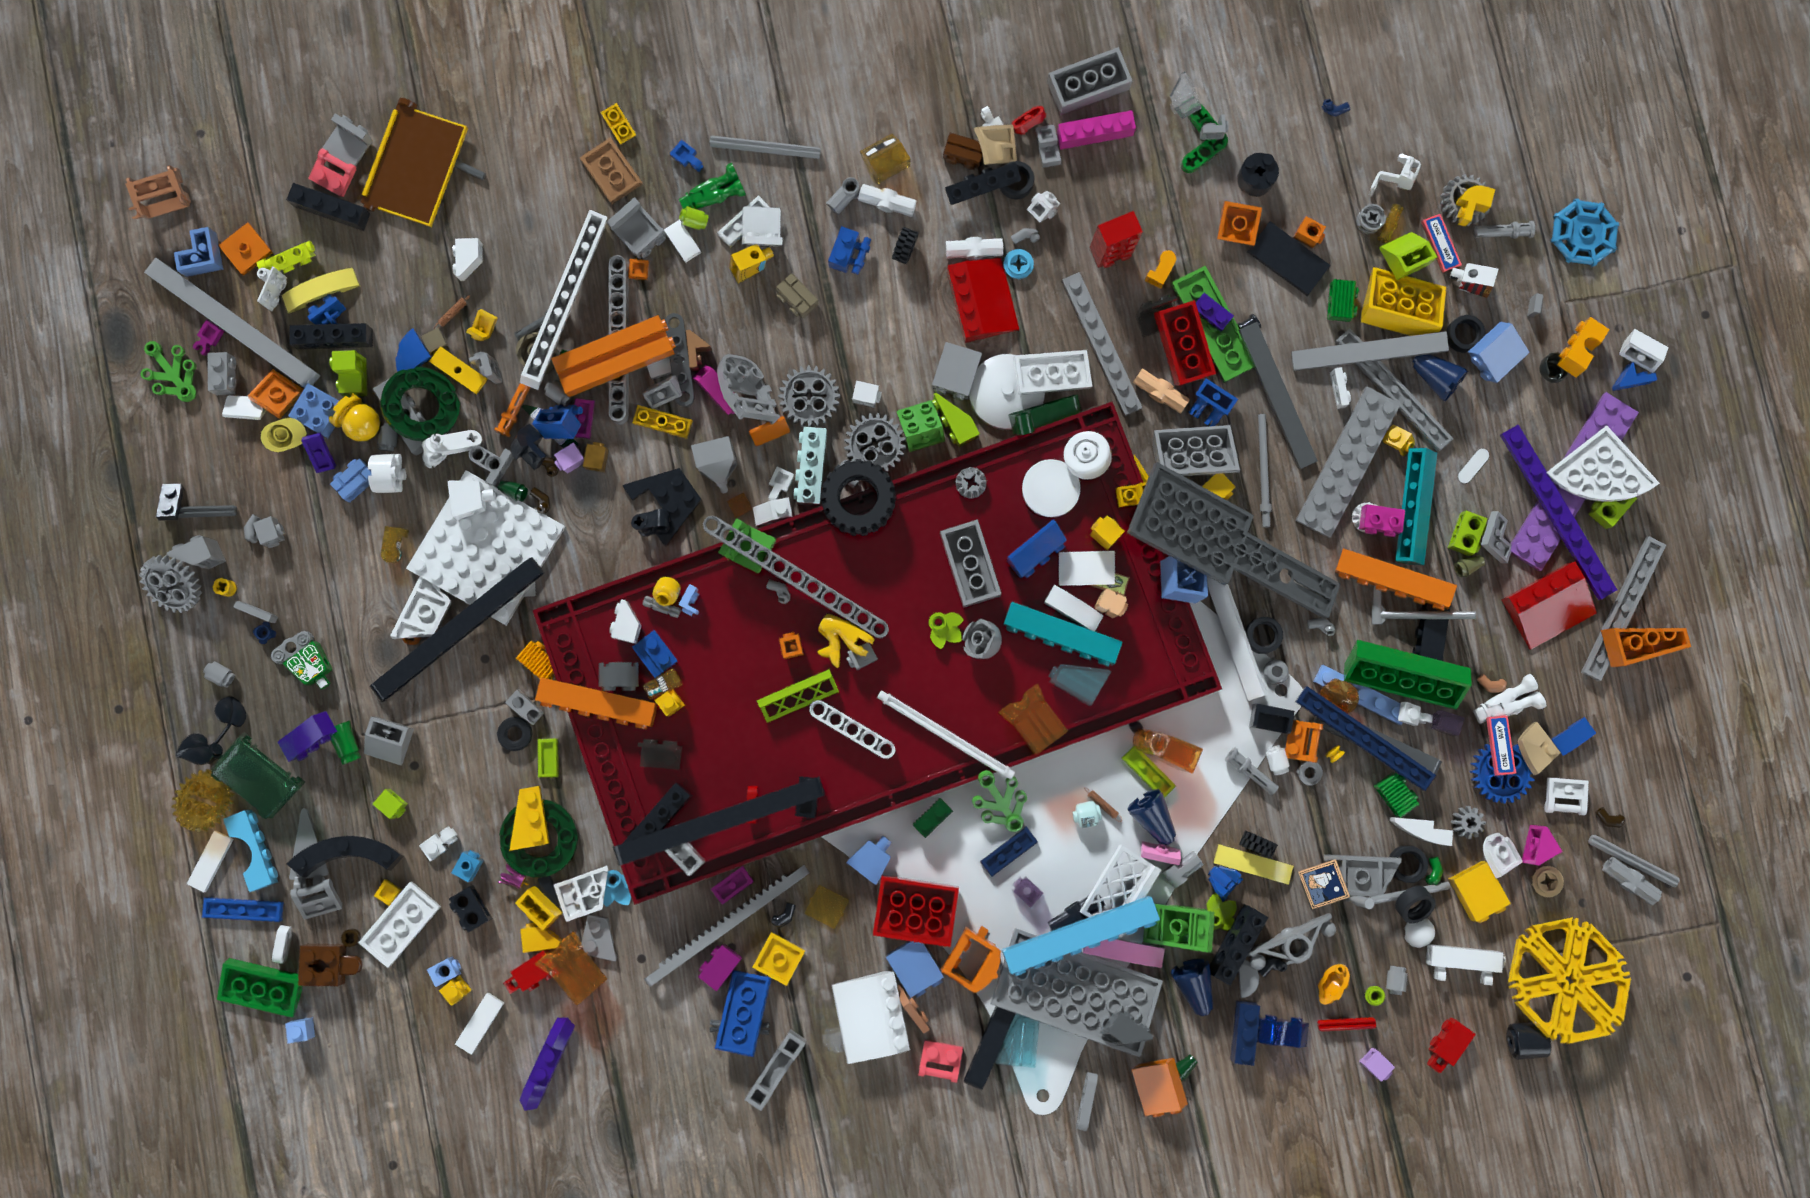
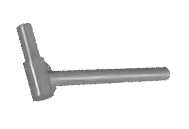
M1374 586L1372 625H1383L1386 619H1476V611H1386L1383 605H1381V591L1375 589L1376 586Z
M1443 882L1423 887L1429 893L1449 890L1450 884L1449 882ZM1405 890L1368 898L1359 895L1350 896L1345 899L1356 906L1372 909L1374 904L1397 900Z

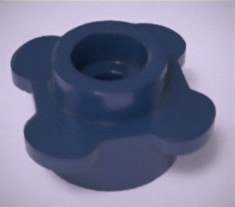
M266 621L253 630V634L259 639L260 644H266L269 639L276 637V631L272 630L270 623Z

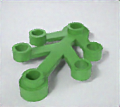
M155 341L146 343L144 347L145 353L155 358L166 373L153 372L145 368L141 371V377L147 381L153 379L172 381L177 386L165 387L161 383H155L152 386V391L157 395H177L183 402L192 401L196 397V388L192 385L197 366L194 361L189 359L183 362V368L186 370L183 382L180 378V371L185 349L180 345L172 347L171 353L174 355L173 366L171 367L162 355L163 349L159 343ZM154 345L153 351H150V347ZM180 348V353L176 354V350ZM192 363V367L188 369L187 365ZM150 372V376L146 378L145 374ZM161 386V391L157 392V388ZM188 389V393L184 395V390Z
M982 771L978 776L979 783L982 787L988 788L996 802L984 800L982 796L977 795L972 799L973 806L976 809L986 808L1002 811L1005 815H993L990 810H985L981 814L984 823L1003 824L1009 831H1019L1024 823L1021 811L1024 803L1027 801L1026 793L1023 790L1015 793L1016 804L1012 812L1009 806L1014 790L1018 786L1016 777L1013 776L1011 779L1015 781L1013 784H1009L1011 780L1006 778L1007 787L1004 797H1002L994 784L995 778L992 772ZM1020 795H1024L1022 799H1018ZM981 800L980 804H975L976 801ZM986 815H991L990 818L985 819Z

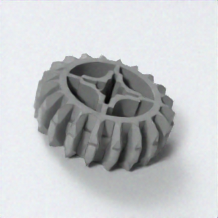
M1466 174L1462 175L1461 178L1459 176L1455 177L1454 181L1450 180L1447 183L1448 186L1443 188L1444 192L1440 196L1443 199L1440 205L1445 206L1442 212H1448L1446 218L1451 216L1453 218L1452 223L1460 219L1457 215L1461 206L1455 205L1453 194L1457 201L1466 191L1465 188L1469 189L1479 185L1485 186L1486 182L1481 184L1480 177L1474 180L1473 175L1467 178ZM1490 209L1485 213L1474 210L1472 220L1466 226L1483 220Z

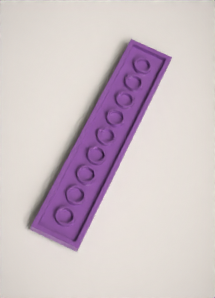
M1607 392L1604 393L1565 457L1605 426H1608L1622 441L1639 412ZM1554 483L1572 515L1575 517L1585 498L1569 493ZM1537 500L1513 539L1511 554L1537 571H1542L1560 542L1561 537L1539 500Z

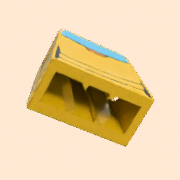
M755 244L732 254L729 269L738 284L764 270L766 260L774 257L773 252L769 246L761 250L758 244Z

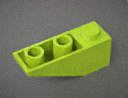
M938 393L933 394L934 400H932L936 411L940 410L942 414L940 419L944 427H949L951 431L949 436L953 444L957 443L958 447H961L979 438L980 433L968 414Z

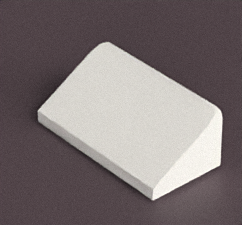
M228 395L222 416L261 420L267 410L246 396Z

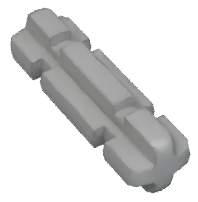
M646 596L644 598L643 606L652 607L653 610L667 615L670 614V616L678 618L681 609L679 607H672L671 605L662 606L652 597Z

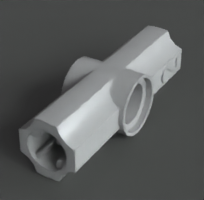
M1611 857L1604 863L1602 871L1618 881L1623 889L1636 894L1648 904L1654 905L1662 897V891L1646 881L1644 875L1632 868H1628L1616 858Z

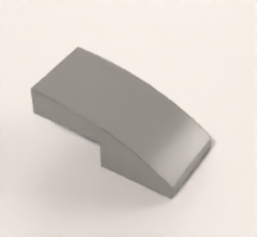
M1054 125L1036 127L1042 167L1061 165V157L1057 145L1058 139Z

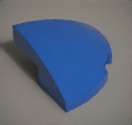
M414 328L405 334L398 345L399 349L396 357L397 372L403 369L419 367L432 358Z

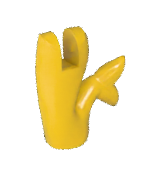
M826 614L819 625L818 631L829 641V646L817 651V653L823 657H830L832 664L839 668V636L852 652L860 656H866L869 651L865 650L862 646L856 645L858 639L861 638L870 644H873L875 639L858 626L837 616Z

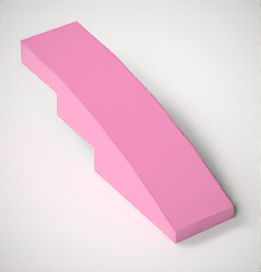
M1106 939L1101 941V945L1095 948H1089V946L1083 948V953L1157 968H1162L1165 949L1161 947L1121 939L1110 942Z

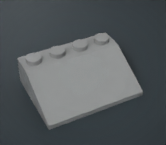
M1231 425L1154 430L1152 446L1156 463L1158 462L1182 476L1240 472Z

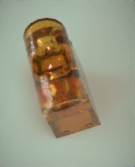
M1038 684L1024 692V697L1020 702L1010 703L998 712L1006 721L1014 726L1035 756L1068 732L1045 701Z
M1141 729L1133 736V744L1139 751L1179 771L1191 774L1194 773L1203 751L1201 747L1162 732Z
M574 931L559 943L556 950L545 954L535 963V965L552 977L576 1006L607 980V977L584 951Z

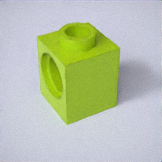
M385 789L373 803L389 819L400 818L406 811L405 807L408 804L392 789Z

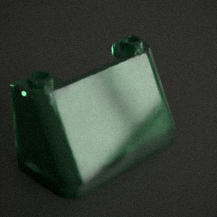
M244 732L211 767V776L218 782H224L259 810L258 814L261 817L273 819L306 781L299 776L296 778L290 777L292 774L290 771L287 773L257 748L258 745L254 744L252 746L250 742L252 738Z

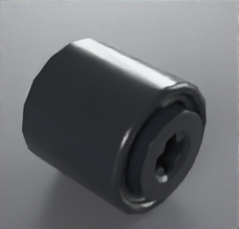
M1533 1022L1513 1023L1508 1026L1506 1041L1514 1059L1522 1060L1550 1056L1551 1039L1550 1037L1547 1038Z

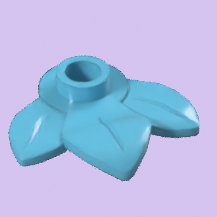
M616 870L608 871L603 904L608 907L615 900L622 905H629L631 895L624 875H621ZM611 876L616 877L615 884L609 882Z

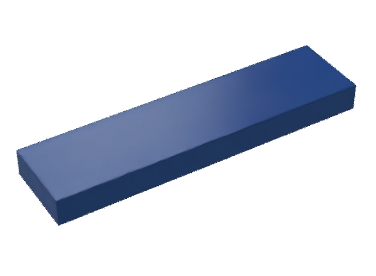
M206 897L203 901L202 918L282 922L284 902Z

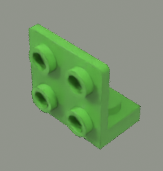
M932 400L897 411L909 452L946 441L943 426Z
M737 518L732 526L769 550H772L776 542L774 537L752 528ZM731 530L725 539L727 541L734 539V533ZM742 541L740 548L742 551L747 552L751 549V544L749 541ZM724 543L718 552L727 559L756 573H760L762 569L761 566ZM764 551L758 552L757 559L760 562L766 561L767 553Z

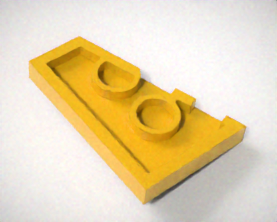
M540 786L519 789L510 851L550 843Z

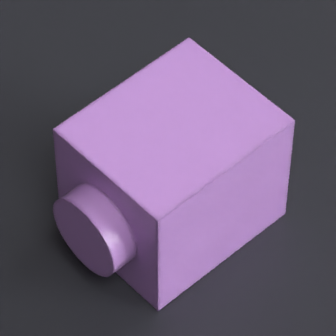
M574 442L554 454L557 459L554 461L560 471L564 470L567 474L581 466L584 462V456Z
M1373 1047L1359 1061L1381 1082L1387 1080L1395 1068Z

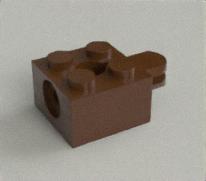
M308 943L301 945L298 986L345 984V975L359 973L362 970L363 962L358 956H346L347 947L343 944Z

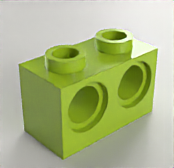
M1637 497L1619 502L1595 501L1588 515L1603 528H1611L1637 500ZM1603 508H1605V509L1607 510V512H1608V515H1607V516H1605V515L1603 514V512H1602Z
M1467 510L1461 512L1448 548L1467 556L1477 553L1481 547L1480 539L1485 534L1488 518ZM1470 521H1473L1475 523V530L1470 528ZM1464 538L1469 541V547L1464 546Z

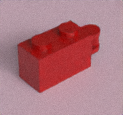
M546 949L510 972L512 977L503 982L510 994L519 988L522 992L527 989L531 992L540 986L538 982L543 978L547 981L557 975L555 971L559 969V966L549 950ZM513 979H515V981L517 982V987L514 986L512 982Z
M1451 1017L1442 1024L1441 1032L1438 1036L1433 1037L1430 1042L1429 1050L1433 1054L1428 1060L1427 1065L1438 1073H1441L1447 1064L1455 1066L1476 1035L1462 1023ZM1440 1057L1442 1061L1437 1063L1436 1061Z

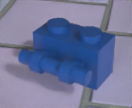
M841 226L828 259L829 267L847 273L849 266L852 265V273L858 275L860 269H863L865 264L864 258L866 253L870 251L871 239L864 237L863 242L859 243V232ZM855 250H859L857 258L854 259Z
M555 405L549 409H540L532 425L544 439H574L581 426V423L575 416L582 414L583 408L576 405H568L567 407Z

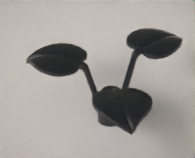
M228 696L221 699L215 705L214 712L217 719L222 723H227V726L216 741L208 745V740L204 735L198 733L190 734L179 745L176 757L197 765L211 764L217 759L222 761L226 758H233L229 761V767L235 775L249 781H258L260 779V762L253 752L240 750L236 755H222L223 748L218 744L231 727V724L235 727H241L246 721V710L242 703L236 698Z

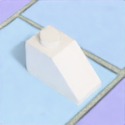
M789 497L768 501L752 507L756 526L776 523L793 516Z

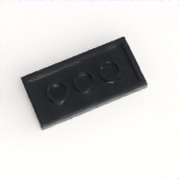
M1271 221L1256 239L1255 246H1251L1247 251L1248 254L1306 296L1310 294L1331 266Z

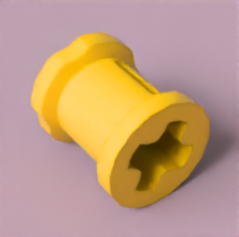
M219 578L214 581L213 591L216 594L230 597L236 593L237 586L232 580Z

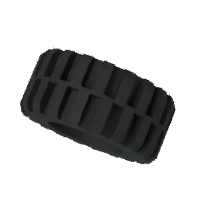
M855 459L853 462H850V460L845 461L843 465H837L834 471L827 475V480L822 486L821 500L825 515L831 524L843 533L847 532L853 536H856V534L864 536L870 532L874 533L881 526L884 527L893 514L895 508L894 484L889 474L884 472L878 464L874 465L872 461L867 460L864 462L861 459ZM852 481H866L876 491V504L865 515H852L841 504L840 495L842 489Z

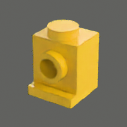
M674 690L665 692L655 700L667 717H670L685 706Z
M460 975L439 990L451 1006L458 1003L472 991Z

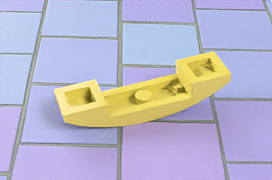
M348 268L308 280L284 293L282 298L290 314L307 307L306 304L323 298L328 294L338 291L343 293L360 285L354 269Z
M1219 844L1213 862L1288 885L1294 867Z

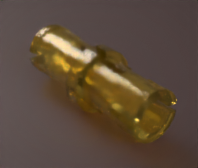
M1392 205L1382 231L1378 236L1379 241L1383 239L1382 243L1390 242L1394 229H1397L1399 225L1398 220L1404 210L1402 206Z

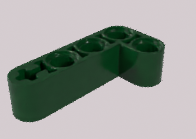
M1071 395L1020 410L1008 416L1013 434L1025 435L1034 432L1035 428L1081 413L1082 410L1078 395Z

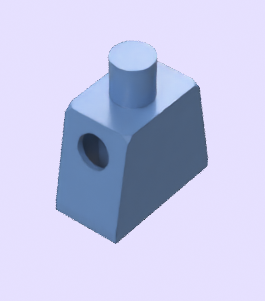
M884 836L880 838L877 844L869 840L846 863L876 885L891 858L885 851L892 842Z

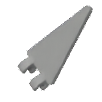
M303 808L300 813L293 857L303 849L318 842L306 808ZM326 864L317 868L307 877H314L313 885L323 883V880H325L324 876L329 874ZM290 869L289 879L294 880L293 888H306L305 878L300 877L294 870Z

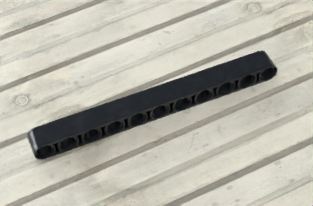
M533 557L524 561L370 685L371 690L381 702L390 698L539 579L545 572Z
M819 776L613 846L618 866L820 798L825 796L826 793Z

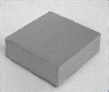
M1536 293L1530 298L1528 317L1534 318L1541 313L1543 294Z

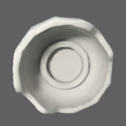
M1427 918L1418 923H1407L1405 925L1404 938L1413 947H1425L1435 937L1434 925Z

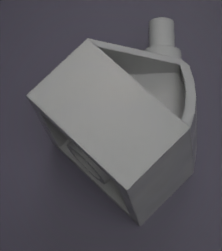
M729 436L691 445L696 468L700 474L715 482L719 486L721 493H726L728 491L727 479L738 465Z

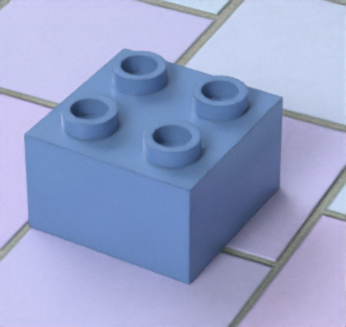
M308 383L288 416L298 420L315 432L321 433L322 436L329 438L335 428L329 422V416L333 417L335 413L333 408L339 400Z
M1171 556L1160 561L1162 598L1195 604L1208 597L1206 575Z

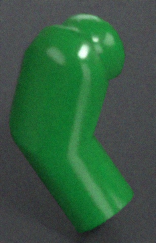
M1438 856L1429 858L1432 873L1425 878L1428 885H1437L1443 875V869Z

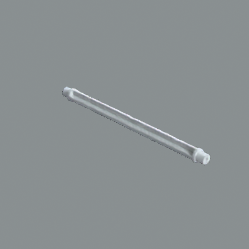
M882 690L877 698L883 701V704L889 705L998 772L1002 777L1005 776L1011 780L1015 772L1009 769V766H1005L891 696L890 693L887 694Z

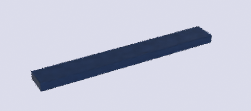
M1308 686L1304 687L1295 700V703L1421 790L1426 791L1436 777L1427 768Z

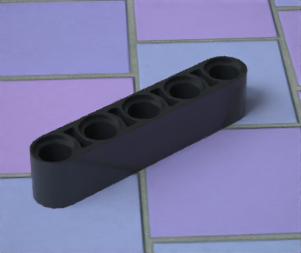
M995 1006L963 1083L981 1091L983 1090L1016 1013Z

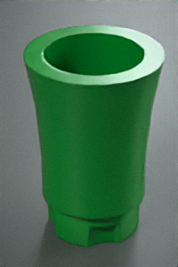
M351 720L335 725L337 732L331 736L332 739L330 741L338 758L341 759L342 765L361 758L353 734Z

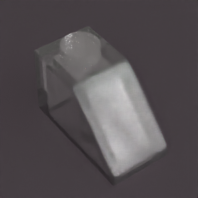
M1183 72L1170 94L1172 101L1170 107L1173 113H1178L1181 119L1202 108L1192 80L1186 72Z

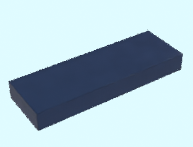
M1026 826L980 862L991 877H993L1038 843V841Z

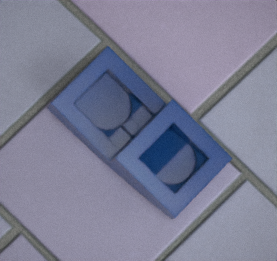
M1583 717L1568 726V729L1553 737L1552 741L1564 756L1587 741L1596 732L1587 719Z

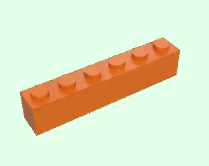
M1344 548L1335 573H1338V577L1349 580V578L1357 580L1358 584L1364 586L1371 584L1376 586L1375 589L1387 592L1389 590L1395 592L1394 595L1400 598L1408 596L1414 598L1413 601L1425 605L1426 602L1432 604V608L1440 611L1450 608L1457 588L1455 584Z
M542 677L540 678L535 698L536 701H540V706L551 708L552 704L560 706L559 710L571 712V709L579 710L578 714L590 716V713L598 715L597 719L609 721V717L617 719L616 723L628 725V722L636 723L635 727L646 730L647 726L653 727L658 707L656 703Z

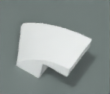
M608 866L554 884L566 922L603 909Z

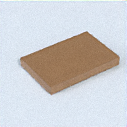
M611 137L580 157V160L612 205L643 184Z

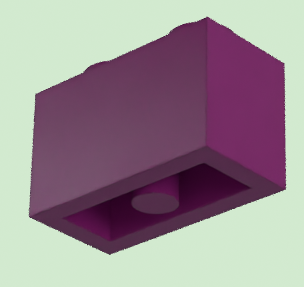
M723 944L721 947L717 945L710 954L713 956L710 962L705 961L698 970L701 972L698 978L716 992L742 959L740 955L726 944Z

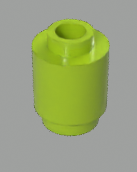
M686 206L685 210H681L679 220H681V224L700 230L706 228L708 215L703 211Z

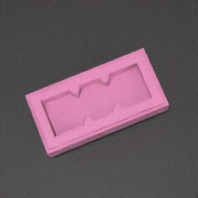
M1142 841V858L1180 865V849L1167 847L1164 844Z

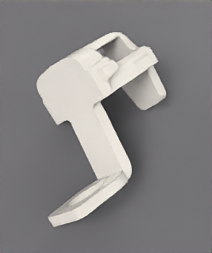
M1399 154L1398 161L1405 164L1401 174L1380 171L1371 186L1369 195H1373L1379 180L1397 183V187L1411 190L1421 163L1414 159V157ZM1412 167L1417 168L1415 174L1411 171Z

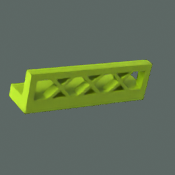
M826 670L759 699L757 703L768 723L808 706L815 701L838 693L839 690L830 670ZM829 679L834 690L827 693L820 691L821 683ZM809 688L816 691L813 699L805 700L801 698L805 689ZM789 696L797 698L795 707L788 708L783 706L785 699ZM771 704L780 706L777 714L769 717L765 707Z

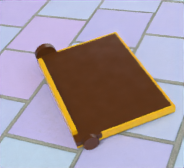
M400 97L396 109H393L364 187L361 203L368 211L374 212L375 209L432 227L468 127L416 110L418 106L416 103Z

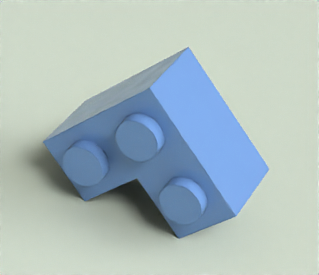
M209 227L190 230L193 249L174 252L177 271L185 277L223 270L218 236Z

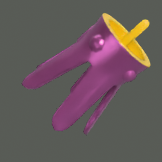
M506 864V869L514 876L501 873V879L506 882H497L513 885L518 889L523 884L529 885L524 882L526 876L518 873L508 864Z

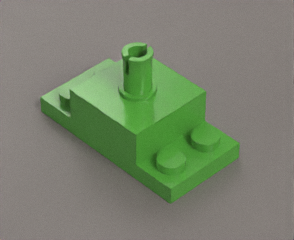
M1154 903L1160 920L1156 921V925L1152 927H1144L1143 942L1212 952L1215 912L1201 908Z

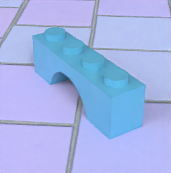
M244 810L224 818L223 821L229 837L244 840L251 849L252 861L249 868L243 873L249 892L277 883L278 872L272 866L270 860L272 858L271 853L266 849L264 834L257 825V815L252 810Z

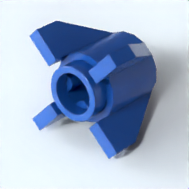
M1214 866L1208 873L1210 876L1208 881L1211 882L1215 892L1223 902L1236 885L1243 881L1242 875L1237 870L1222 866L1218 868Z

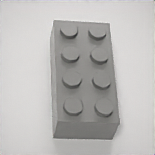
M1117 47L1050 72L1047 83L1060 115L1130 90L1132 78L1121 51Z
M978 520L940 531V537L963 608L1000 597L1001 591Z

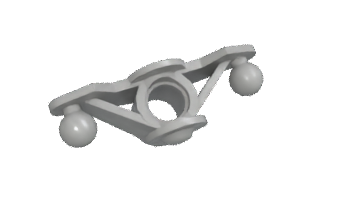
M1331 913L1312 919L1301 926L1287 927L1277 934L1275 938L1251 948L1247 957L1251 956L1250 964L1252 968L1256 970L1264 968L1266 961L1262 955L1258 954L1260 952L1287 959V965L1292 963L1300 964L1306 961L1312 954L1320 929L1321 933L1326 937H1332L1336 933V926L1334 923L1329 922V919L1332 918ZM1310 931L1308 937L1303 935L1306 932ZM1294 939H1299L1301 942L1300 951L1291 954L1289 950L1290 943ZM1279 945L1281 953L1268 949Z

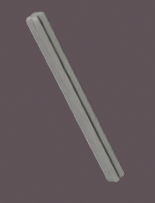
M720 136L710 137V146L716 148L819 159L821 154L819 147Z

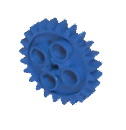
M1485 744V750L1478 749L1480 756H1473L1477 762L1470 763V765L1475 767V770H1471L1470 773L1475 774L1471 781H1477L1474 788H1481L1480 795L1486 793L1485 799L1490 800L1493 797L1492 800L1496 803L1499 799L1501 803H1506V800L1513 803L1514 798L1516 800L1521 799L1520 794L1527 795L1525 788H1532L1528 782L1535 779L1530 777V774L1533 773L1524 761L1520 750L1518 751V744L1512 747L1516 774L1494 775V768L1489 764V760L1492 757L1490 745ZM1491 777L1496 779L1495 786L1490 784ZM1511 777H1514L1515 779V785L1513 787L1509 784V779Z

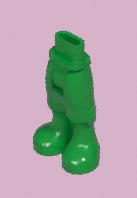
M731 162L726 165V173L719 178H711L689 191V194L686 192V196L679 198V201L684 210L686 206L700 209L721 203L731 196L743 197L746 193ZM733 183L731 186L725 189H720L722 186Z

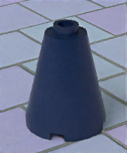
M1431 354L1417 355L1412 361L1416 372L1443 401H1446L1455 392L1459 383H1462L1469 372L1461 366Z
M1159 789L1144 793V798L1140 801L1136 798L1127 808L1129 814L1159 844H1171L1175 840L1176 831L1163 793Z
M1197 958L1184 961V966L1180 968L1176 965L1171 970V975L1193 1012L1199 1016L1209 1015L1213 1009L1209 961L1204 962V959Z

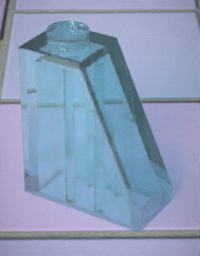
M1060 664L1058 668L1054 666L1050 672L1049 677L1051 680L1049 683L1091 706L1111 671Z
M1019 1015L1002 1044L995 1061L996 1064L1035 1068L1040 1022Z

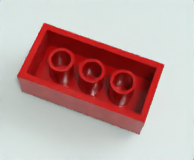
M1134 211L1097 226L1090 250L1098 268L1103 266L1108 268L1114 265V262L1117 260L1125 261L1132 257L1143 233Z
M1195 300L1155 312V320L1174 385H1183L1216 374Z

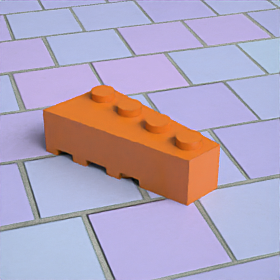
M1612 628L1601 630L1611 667L1626 666L1691 647L1686 628Z

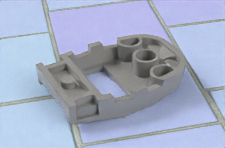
M732 354L725 355L717 368L718 381L725 401L740 420L745 417L765 420L774 424L780 418V415L775 413L774 408L777 405L775 399H771L770 393L772 390L770 386L765 385L762 380L764 375L761 370L748 358ZM737 393L754 395L757 400L739 397Z

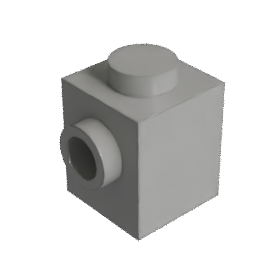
M270 516L253 523L260 545L272 548L285 540L283 536L285 530L277 518Z

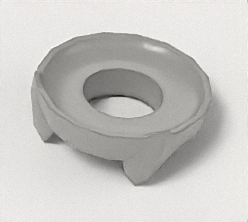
M1277 659L1269 661L1263 671L1266 680L1272 684L1284 683L1289 673L1287 665ZM1274 666L1281 668L1282 674L1280 677H1275L1272 674Z
M1306 761L1302 763L1296 771L1300 781L1306 785L1317 784L1323 776L1322 767L1318 763ZM1308 767H1312L1314 770V774L1310 778L1305 776V770Z

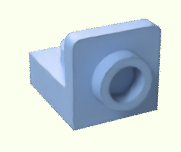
M689 584L679 603V606L683 607L681 611L690 616L693 613L696 615L699 613L698 610L690 607V604H694L699 596V593H697L698 589Z

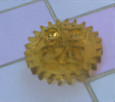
M206 769L205 772L199 770L198 775L192 773L191 779L185 777L186 783L179 784L181 790H175L178 797L172 798V800L176 801V804L171 806L176 809L173 812V815L177 817L176 821L181 823L180 826L192 832L193 830L198 833L201 830L207 832L208 827L215 829V823L221 825V818H227L225 812L232 810L228 807L229 804L234 803V801L230 800L235 795L230 792L234 788L229 784L231 781L216 770L211 771L209 769ZM194 795L201 799L217 803V805L212 806L202 801H197L193 798H190V796Z

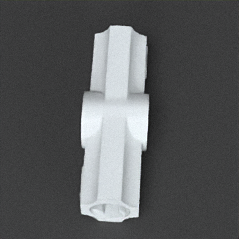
M865 184L862 185L858 201L877 206L881 211L887 213L897 212L912 217L917 200L898 195L894 190L888 188L878 189Z
M970 237L966 240L946 241V259L967 258L968 260H979L983 257L1003 256L1002 238L982 239L980 237Z

